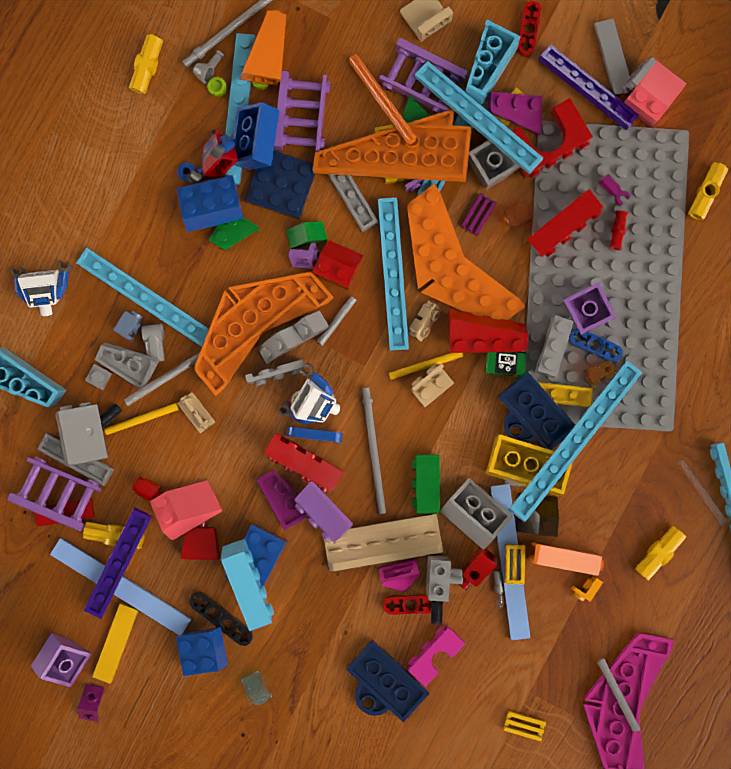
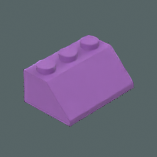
M313 481L294 499L296 503L295 508L301 514L305 512L310 517L308 519L309 523L315 529L319 527L323 531L321 535L329 543L332 541L335 544L353 525Z

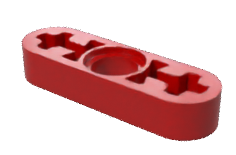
M537 1L527 2L523 10L519 32L520 40L517 48L518 54L522 57L530 56L535 49L541 15V5ZM533 7L536 12H534L532 19H529L530 8ZM528 24L532 25L534 27V32L526 33L524 31V26ZM526 39H529V48L527 51H524L522 46H524Z
M427 595L388 596L383 601V609L390 615L431 613V609L427 605H422L423 609L419 610L420 603L418 599H422V603H427ZM399 599H403V610H400V606H395L394 610L386 607L390 600H393L395 604H400ZM409 599L416 601L417 605L413 610H409L405 606L406 601Z

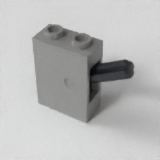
M91 402L79 404V408L73 409L72 405L60 407V411L55 413L65 467L108 458L102 429L122 412L117 404H113L100 416L97 404L91 405Z
M430 554L427 558L425 593L428 600L431 601V624L441 625L443 623V601L449 602L450 584L463 583L462 569H452L451 561L447 555Z

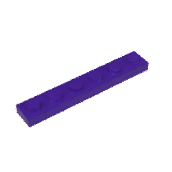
M551 44L539 57L538 60L625 130L639 116V114Z
M136 507L133 509L84 609L85 612L102 619L152 515Z

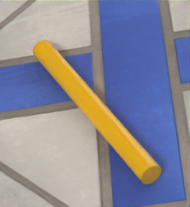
M463 353L445 354L390 372L389 376L393 380L430 368L435 364L439 365L461 358Z
M174 403L104 428L105 434L109 435L179 410L178 404Z

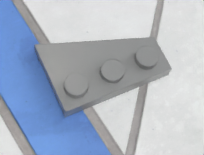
M103 343L95 357L97 362L139 389L148 384L160 360L109 343Z
M302 359L278 366L274 370L273 368L259 372L258 375L252 376V374H248L245 377L247 383L254 384L257 387L266 384L265 380L273 378V381L283 379L284 374H300L301 369L306 367Z

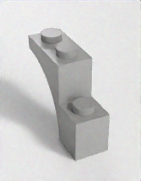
M319 310L305 316L295 325L277 332L257 349L266 364H269L294 347L319 335L329 326Z

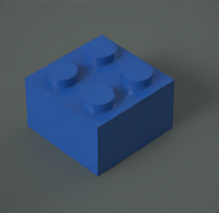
M221 627L189 631L176 637L183 676L216 672L228 666Z

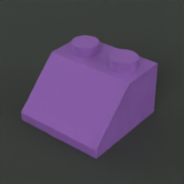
M599 282L563 300L581 335L617 317Z
M51 633L31 667L40 679L71 687L91 656V653L70 639Z

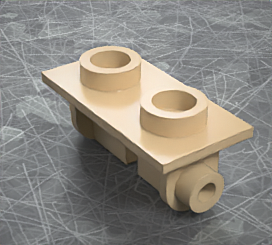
M429 301L424 303L417 314L423 319L420 321L415 318L409 327L408 334L422 342L429 335L433 323L439 319L441 309L435 303L433 304Z
M193 392L182 397L181 401L177 403L200 434L215 423V420Z

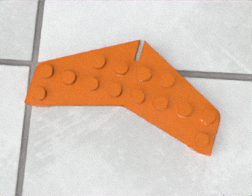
M435 184L408 204L407 210L418 289L431 279L435 281L420 293L460 311L471 312L473 315L482 317L484 315L490 316L496 320H508L525 308V305L518 297L464 257L443 198Z
M306 272L228 287L230 292L239 301L237 304L224 290L195 364L196 373L215 396L225 389L263 332L320 308L334 299L313 273Z

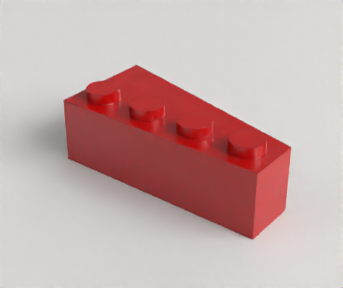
M588 189L527 240L541 257L546 255L548 258L557 251L555 247L558 244L564 245L572 238L570 235L573 232L577 231L579 233L587 226L586 222L588 220L598 218L603 213L601 210L604 206Z
M449 308L448 345L450 353L527 352L528 333L524 323L504 319L496 320L490 316L484 315L482 317L473 315L471 312L465 311L462 313L456 311V309Z
M275 433L263 453L269 456L268 459L270 461L285 465L284 469L289 472L301 474V478L306 482L310 483L313 481L317 483L318 488L325 493H328V491L333 492L344 473L343 470L279 433Z

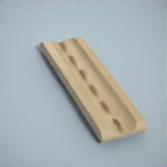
M437 513L350 528L335 544L332 541L329 543L324 539L329 571L443 552Z

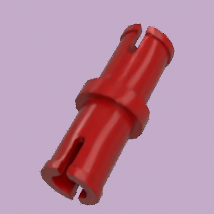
M623 210L616 211L614 226L611 227L612 236L609 249L615 251L622 249L623 236L626 234L625 225L628 212Z

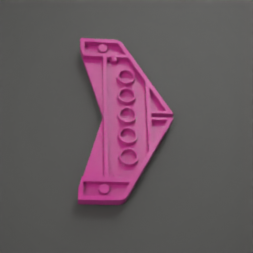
M637 633L609 666L639 727L641 707L665 659L668 658L672 650L673 639ZM602 674L583 697L586 701L600 703V706L584 702L582 704L603 768L644 769L641 728L637 732L632 731L604 674Z

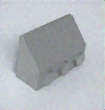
M470 478L467 479L440 510L443 515L483 550L513 517Z

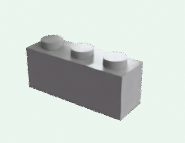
M556 315L551 318L535 373L551 378L557 377L574 321Z

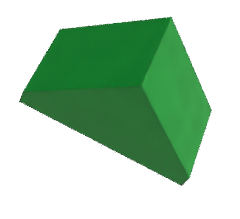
M323 221L303 222L286 230L291 249L311 245V242L327 241Z

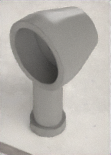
M216 50L215 55L208 64L197 63L193 68L194 75L202 83L207 84L214 75V68L223 59L224 54Z

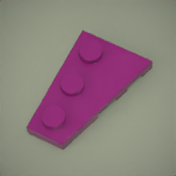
M500 92L488 93L489 113L505 121H510L518 125V127L521 126L522 129L532 131L537 136L541 135L542 96Z
M274 470L256 480L283 530L309 517L305 512L301 514L295 508L296 503L294 499L299 494Z

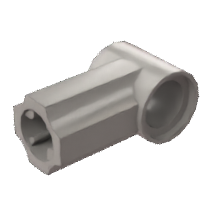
M163 325L142 326V338L146 344L147 355L160 359L159 362L165 361Z

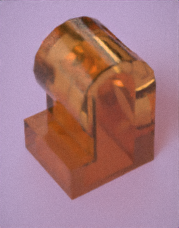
M605 361L583 370L590 388L602 384L600 379H607L615 375L616 366L614 363Z

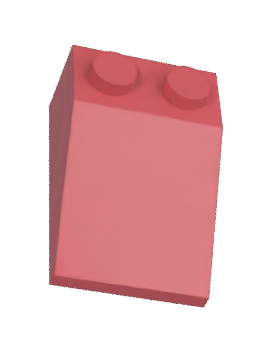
M657 61L624 103L639 114L637 118L652 128L687 83Z
M208 480L166 491L150 501L162 532L171 540L176 539L222 512Z

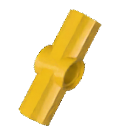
M150 34L146 36L141 53L136 56L134 62L135 71L129 89L141 95L146 94L151 76L155 75L158 67V56L163 40L155 35Z
M716 162L712 163L701 187L697 190V196L688 212L690 217L701 221L705 219L714 198L719 194L720 186L727 174L728 168L726 165ZM705 188L710 189L711 195L705 192Z
M86 522L83 538L104 542L103 544L109 546H116L124 527L114 524L104 525ZM144 534L137 546V549L142 548L145 537Z
M671 526L660 540L655 541L647 551L648 554L637 565L635 570L649 581L661 566L666 565L672 559L673 552L686 536L675 526Z

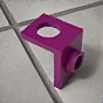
M85 685L78 705L80 719L98 722V709L105 691L104 687Z

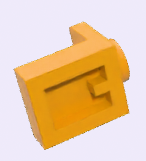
M593 576L584 583L583 592L575 586H572L571 589L575 591L574 596L581 601L587 599L591 602L603 582Z

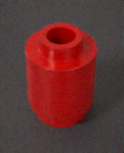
M140 476L132 487L136 495L149 503L162 494V491H160L161 486L146 477L142 478Z

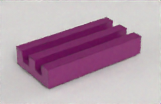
M480 193L461 227L478 236L497 202L490 200L488 197L486 198ZM480 201H484L470 227L467 226ZM486 205H491L477 230H474L473 227Z

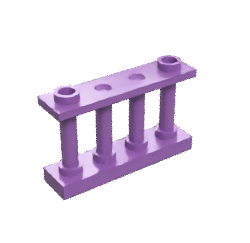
M399 38L396 44V51L399 55L388 77L380 75L379 84L387 91H395L407 98L412 97L417 103L431 109L434 114L448 111L449 108L445 106L446 103L441 99L439 102L428 98L431 91L427 87H424L421 94L411 89L416 80L415 73L429 61L444 75L448 76L452 82L463 84L468 71ZM409 57L415 60V65L403 86L394 80L405 58Z
M282 71L277 108L279 110V121L274 144L275 151H283V146L287 144L316 147V152L324 149L325 138H322L325 100L326 93L330 94L331 82H327V75H323L322 83L294 81L293 78H290L289 71ZM292 88L321 91V100L318 102L291 99V97H288V94ZM287 108L320 109L319 120L289 118L286 115ZM290 125L318 128L317 139L287 136V134H284L285 127Z
M28 457L27 461L33 467L21 491L17 495L10 493L7 500L83 532L85 525L81 523V516L93 491L102 492V489L98 487L99 483L90 479L87 482L46 465V461L41 458L35 457V459H31ZM40 469L51 472L38 500H35V502L29 501V496L27 495ZM58 476L68 479L69 481L56 508L53 507L52 510L45 508L47 505L45 502ZM77 483L87 488L74 515H71L69 518L63 515V509Z

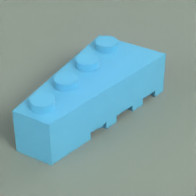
M489 20L486 21L466 87V93L481 106L515 54L520 40L519 35Z
M0 347V389L45 407L57 406L66 389L5 347Z
M245 539L223 546L221 561L249 631L272 623L274 610L271 603H267L266 589L264 586H261L260 574L254 566L253 557Z

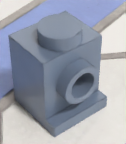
M133 310L131 313L125 311L113 331L134 342L135 338L132 336L133 334L136 335L141 329L142 316Z

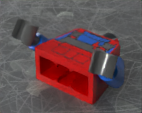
M214 129L210 132L211 138L202 148L203 165L197 169V172L192 170L186 177L192 184H195L204 176L216 179L222 178L238 161L234 147L235 142L231 137L222 135L221 130Z

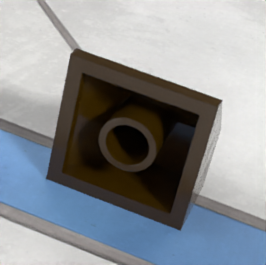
M545 496L525 522L517 517L516 532L558 537V497Z

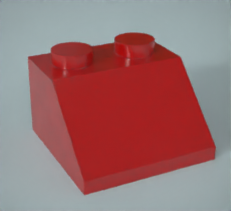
M329 240L312 272L315 276L348 290L363 255Z

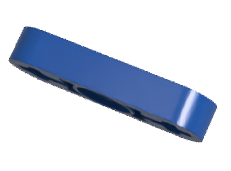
M578 328L570 333L569 343L577 348L610 362L617 361L622 357V348L613 342L586 332L582 335L580 334V337L583 339H587V336L590 337L585 347L583 346L584 341L579 340L575 342V337H573V334L580 333ZM592 340L600 342L599 350L591 349L590 342ZM604 347L608 350H612L613 348H615V353H617V356H613L611 358V354L609 352L604 351L603 354H601V352L603 351Z
M296 427L287 428V436L342 443L343 433Z

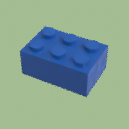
M262 102L237 109L233 135L234 147L238 161L234 164L235 166L246 170L271 166L279 121L278 109Z
M233 175L177 188L182 220L188 232L244 219Z
M253 523L244 539L248 549L251 551L254 566L260 574L261 586H264L288 540Z

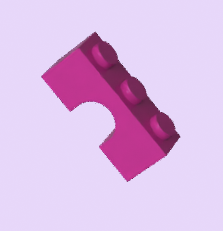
M448 625L445 627L441 626L434 634L436 637L431 642L428 640L421 649L423 651L418 656L415 654L408 661V671L425 687L439 673L438 669L431 662L433 655L437 652H445L453 658L465 645L464 640Z

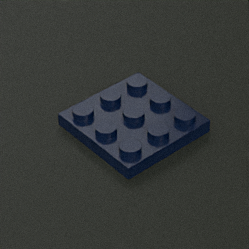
M273 151L271 166L256 169L246 202L300 220L316 174L313 172V163Z

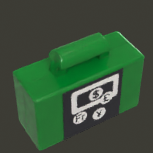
M486 352L485 374L521 377L525 373L526 353Z

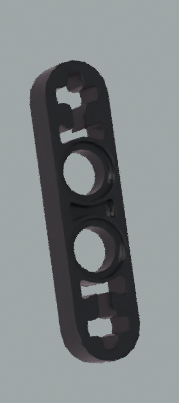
M198 591L190 597V606L213 625L221 627L222 632L237 644L246 646L251 643L253 639L252 630L249 631L244 623L207 594ZM201 596L203 598L202 602L205 605L208 602L211 603L205 612L202 610L205 606L202 604L196 605L194 597L198 598ZM212 607L219 610V616L216 618H212L209 615V609ZM227 619H231L234 622V628L231 630L224 627V621ZM238 625L241 627L238 631H240L242 634L247 632V637L249 640L244 639L242 641L240 639L241 635L238 632L236 633V635L232 634L237 629Z

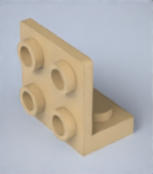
M414 0L400 10L401 15L420 42L450 23L453 17L451 8L447 7L444 9L438 0Z
M437 364L433 365L426 371L428 375L424 379L420 376L411 384L413 388L410 391L424 407L454 384L452 379L442 369L444 367L443 364L439 366Z

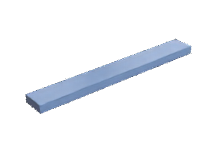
M510 484L490 486L491 497L513 516L497 535L510 639L531 638L524 585L504 583L505 544L518 545L514 513L509 510L512 506ZM510 549L509 580H512L513 549ZM517 549V580H520L519 549Z
M64 538L59 539L50 554L96 584L106 566ZM125 576L122 577L114 593L115 596L178 635L183 634L192 619Z

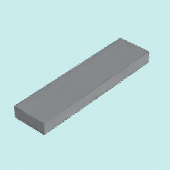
M614 19L597 22L594 24L612 92L615 96L626 94L622 86L630 76Z
M327 174L362 233L379 223L351 175Z
M46 433L37 450L65 465L60 439L50 433ZM99 460L68 466L103 486H106L114 471V468Z

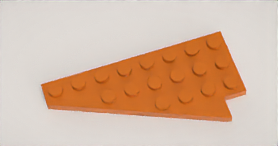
M451 109L407 123L416 135V141L412 144H407L397 128L394 127L315 152L313 172L319 174L466 182L472 129L471 126H453L454 110Z

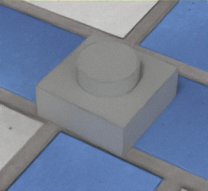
M94 364L85 381L104 390L113 373Z

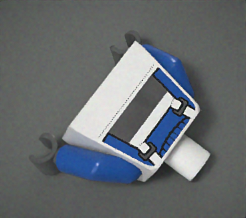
M62 261L59 262L58 265L61 272L59 270L26 273L25 269L20 266V272L17 274V270L13 268L11 273L15 276V293L29 307H39L41 316L52 315L51 305L57 304L63 298L67 288L68 273L72 270L70 262H68L67 268H63Z
M306 363L305 365L310 369V372L301 369V373L303 376H310L311 379L307 378L292 406L287 401L282 402L281 405L287 410L280 408L279 413L282 416L289 414L292 419L302 424H310L316 421L324 422L329 413L334 415L339 413L340 405L336 403V398L333 395L334 391L328 381L318 372H313L312 364Z

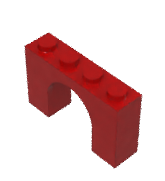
M571 98L554 106L550 112L562 133V144L558 149L551 152L539 151L531 145L521 126L512 130L514 134L543 157L540 164L530 174L521 167L518 168L524 179L528 177L532 179L541 173L540 170L545 167L548 170L554 167L559 159L563 158V160H566L573 155V151L577 149L581 151L590 145L589 142L593 136Z

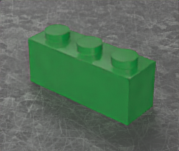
M415 455V459H412V470H415L416 478H412V490H416V497H412V509H416L417 514L440 513V456Z

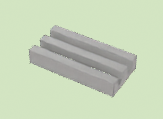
M650 57L641 63L624 83L622 89L627 93L633 87H636L657 61Z

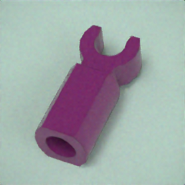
M609 173L598 182L610 196L613 195L615 197V203L618 206L623 204L620 196H624L627 200L631 197L627 191L620 189L621 186Z

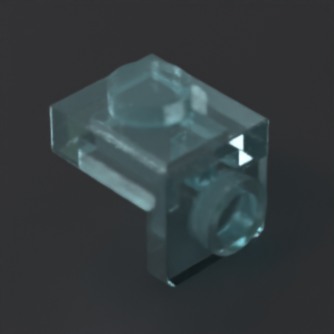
M259 671L241 679L247 697L254 705L264 704L268 698L272 697Z

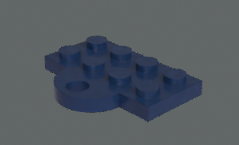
M528 371L498 395V398L509 409L504 417L503 425L506 435L510 438L526 443L536 439L545 449L552 450L566 438L576 425ZM519 426L521 431L518 434H512L510 432L511 428Z
M373 639L346 668L359 681L355 692L356 703L368 715L377 716L390 710L404 723L430 694L424 686ZM365 698H372L374 704L371 707H365L362 703Z

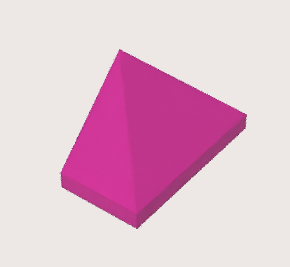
M416 559L378 568L382 585L405 592L420 576Z

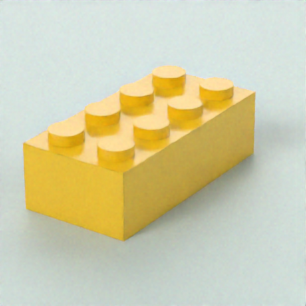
M499 434L495 438L485 474L527 487L554 451ZM572 463L548 492L549 494L555 496L564 495Z

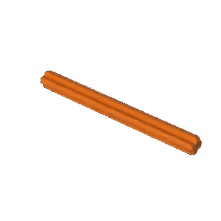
M356 54L351 56L349 63L407 144L415 142L416 135L359 56Z

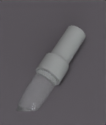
M493 571L494 593L496 595L497 607L500 609L504 605L501 571Z

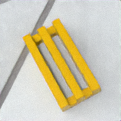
M505 544V584H525V545ZM510 549H513L512 580H509ZM517 549H520V580H517Z
M508 710L503 730L541 741L546 721ZM515 717L521 720L539 724L540 727L538 728L521 722L510 720V718ZM511 724L517 727L538 732V734H533L520 729L509 727L508 725Z

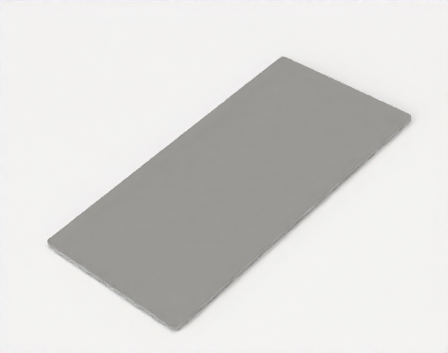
M542 121L541 135L537 136V150L543 152L554 151L562 144L561 130L554 121ZM586 124L593 136L589 142L590 145L581 151L579 149L573 151V155L566 160H563V158L556 161L557 164L548 170L545 167L535 177L532 235L588 189L604 206L601 210L603 213L595 220L592 218L586 222L587 226L579 233L577 231L573 232L570 235L572 238L564 245L558 244L555 247L557 251L548 258L546 255L541 257L531 245L526 321L528 343L527 352H525V373L528 371L537 382L593 388V403L622 365L629 361L643 373L600 427L672 431L674 429L689 132L687 130L629 127L625 130L621 126ZM608 173L621 186L620 189L627 191L631 196L628 200L624 196H620V200L623 202L621 206H618L615 203V197L613 195L610 196L598 183ZM617 210L628 212L625 225L626 234L623 236L622 249L620 251L609 249L612 236L611 227L614 226ZM599 282L617 317L588 332L619 345L622 348V357L617 361L610 362L571 345L568 340L557 377L551 378L535 373L551 318L556 315L574 321L563 300ZM575 322L573 323L572 330L577 329ZM580 333L573 334L575 342L582 340L585 342L583 346L586 347V342L590 337L587 336V339H583L580 337ZM592 340L590 342L591 349L599 350L600 342ZM604 347L603 351L601 352V354H603L604 351L609 352L611 354V358L613 356H617V353H615V348H613L612 350H608ZM558 404L575 424H577L589 408Z

